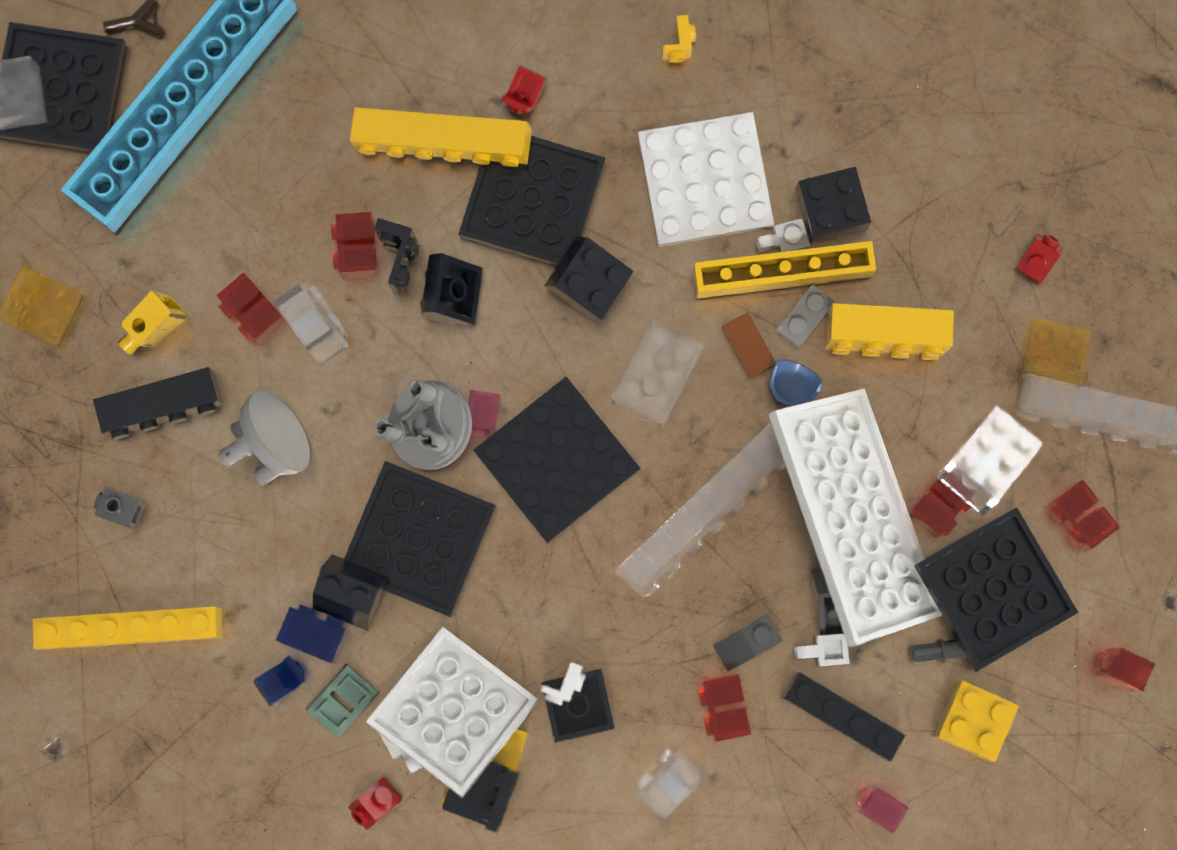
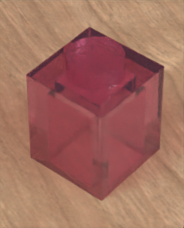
M470 390L468 405L472 415V435L488 437L489 432H496L501 404L500 394Z
M875 786L872 790L866 789L858 802V805L861 806L860 814L894 834L909 810L908 806Z

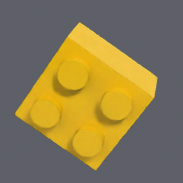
M963 680L956 681L933 737L989 762H996L1019 705Z

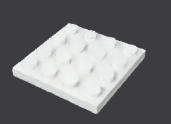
M753 112L638 132L658 247L772 228L775 225Z
M442 627L368 718L366 723L463 798L538 703V698Z

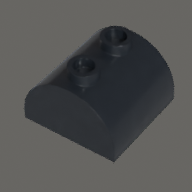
M443 253L429 255L420 315L424 318L443 323L475 325L483 267Z

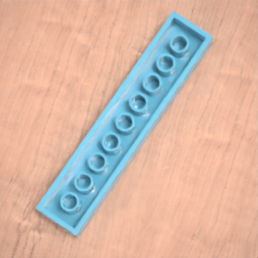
M216 0L62 187L61 191L115 233L298 10L294 0Z

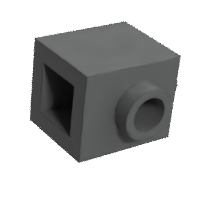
M105 487L104 492H100L95 500L94 509H96L94 515L135 530L145 502Z

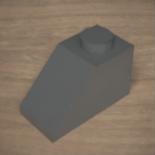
M822 569L811 570L812 592L819 636L844 634Z
M766 615L714 644L713 647L728 672L783 641L771 619Z

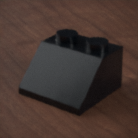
M332 554L321 567L313 590L312 609L368 631L388 577Z

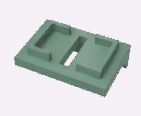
M346 663L305 709L306 712L335 737L339 738L377 696L378 691ZM333 690L353 707L350 712L330 695Z

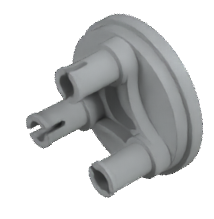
M413 380L409 383L407 389L396 399L391 408L389 419H377L373 424V429L379 430L374 431L376 436L384 437L387 441L391 442L396 454L408 465L423 470H437L448 466L463 453L471 436L472 415L465 397L453 386L440 381L429 380L422 382Z
M264 391L256 392L246 399L240 410V420L232 423L230 426L231 432L237 440L218 452L219 458L224 455L227 456L221 460L226 467L232 466L246 455L252 456L255 454L264 465L255 469L254 477L263 486L280 475L301 472L310 462L309 442L299 420L284 402L271 393Z

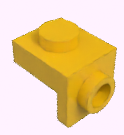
M688 15L676 16L675 26L678 44L662 46V60L679 63L691 57V42H696L695 25L689 24Z

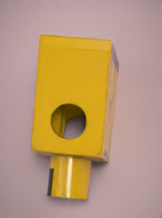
M151 290L122 321L121 325L128 333L118 344L129 355L139 346L154 348L182 324L189 315L171 295Z

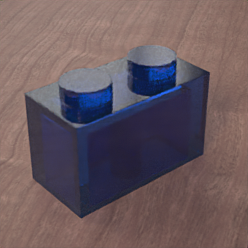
M301 604L298 609L289 607L275 641L335 664L349 630L342 628L344 622L328 615L326 620L315 617L316 610Z

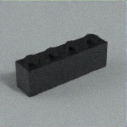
M209 367L93 399L101 434L112 437V440L130 436V431L141 429V432L157 429L159 427L158 423L169 421L170 424L187 420V415L197 412L199 416L208 415L216 412L215 407L223 405L215 373Z
M800 672L795 673L781 697L784 701L888 762L892 761L906 736Z

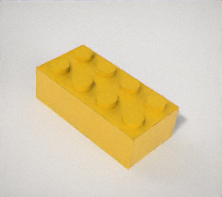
M833 303L826 314L825 349L832 350V354L848 355L850 351H862V356L868 357L880 356L881 352L891 353L893 358H909V354L921 355L923 360H938L939 356H943L953 346L954 310Z

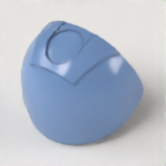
M776 360L770 374V388L773 397L778 402L787 406H796L812 401L822 387V379L814 371L791 360Z

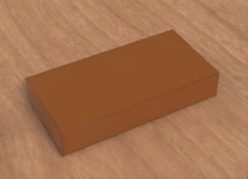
M748 312L721 327L749 379L774 366L775 360Z

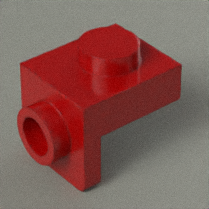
M522 65L519 66L508 92L503 95L501 101L508 104V109L518 114L532 111L547 77Z
M1038 232L1016 268L1042 283L1062 254L1063 247L1060 246L1061 242L1048 233L1042 235Z
M382 777L356 798L348 808L354 821L364 826L366 830H369L377 821L398 805L402 799Z

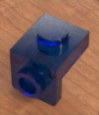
M288 656L281 663L257 677L253 683L267 704L272 706L300 688L306 679L302 666Z

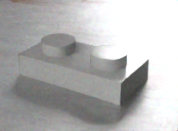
M812 284L775 332L800 349L836 301Z

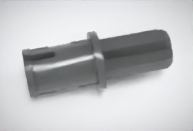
M938 639L936 643L915 645L910 648L911 659L915 664L938 660L941 663H945L947 659L966 656L957 640L943 641Z

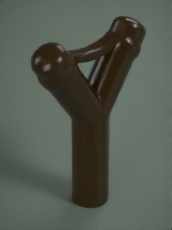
M146 0L132 16L103 22L105 33L135 27L153 36L160 37L163 34V27L158 25L155 18V8L158 6V1ZM151 12L154 24L144 20Z

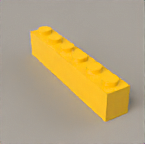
M354 107L350 142L359 153L365 155H375V152H386L387 155L392 157H403L404 154H411L423 160H431L432 156L443 157L444 160L450 162L471 159L472 162L482 165L495 161L501 162L504 166L518 167L519 164H528L532 129L527 121Z
M872 241L696 262L693 267L697 299L870 278L876 272Z
M219 607L33 618V649L39 650L223 638L222 608Z

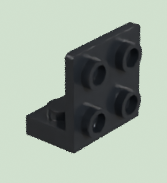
M378 218L374 230L379 240L383 242V247L398 252L388 285L393 294L400 295L401 289L406 290L409 284L411 273L408 272L411 261H416L420 245L417 244L412 228Z
M491 761L463 798L449 788L442 808L448 812L485 825V829L497 833L521 772Z

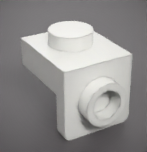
M572 662L570 663L560 691L542 685L540 691L546 693L545 700L562 705L564 700L570 702L574 690L580 692L586 674L581 673L583 667Z

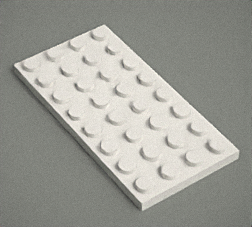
M865 388L769 413L770 421L848 646H856L943 616L914 567L915 564L925 558Z

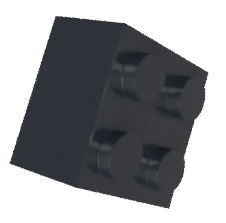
M856 166L798 181L795 191L810 245L868 230L871 219Z
M576 237L544 286L589 319L602 320L634 271L589 237Z
M601 669L583 673L586 674L581 691L574 690L570 702L564 700L562 705L545 700L555 743L615 729ZM565 677L544 681L541 684L560 691Z

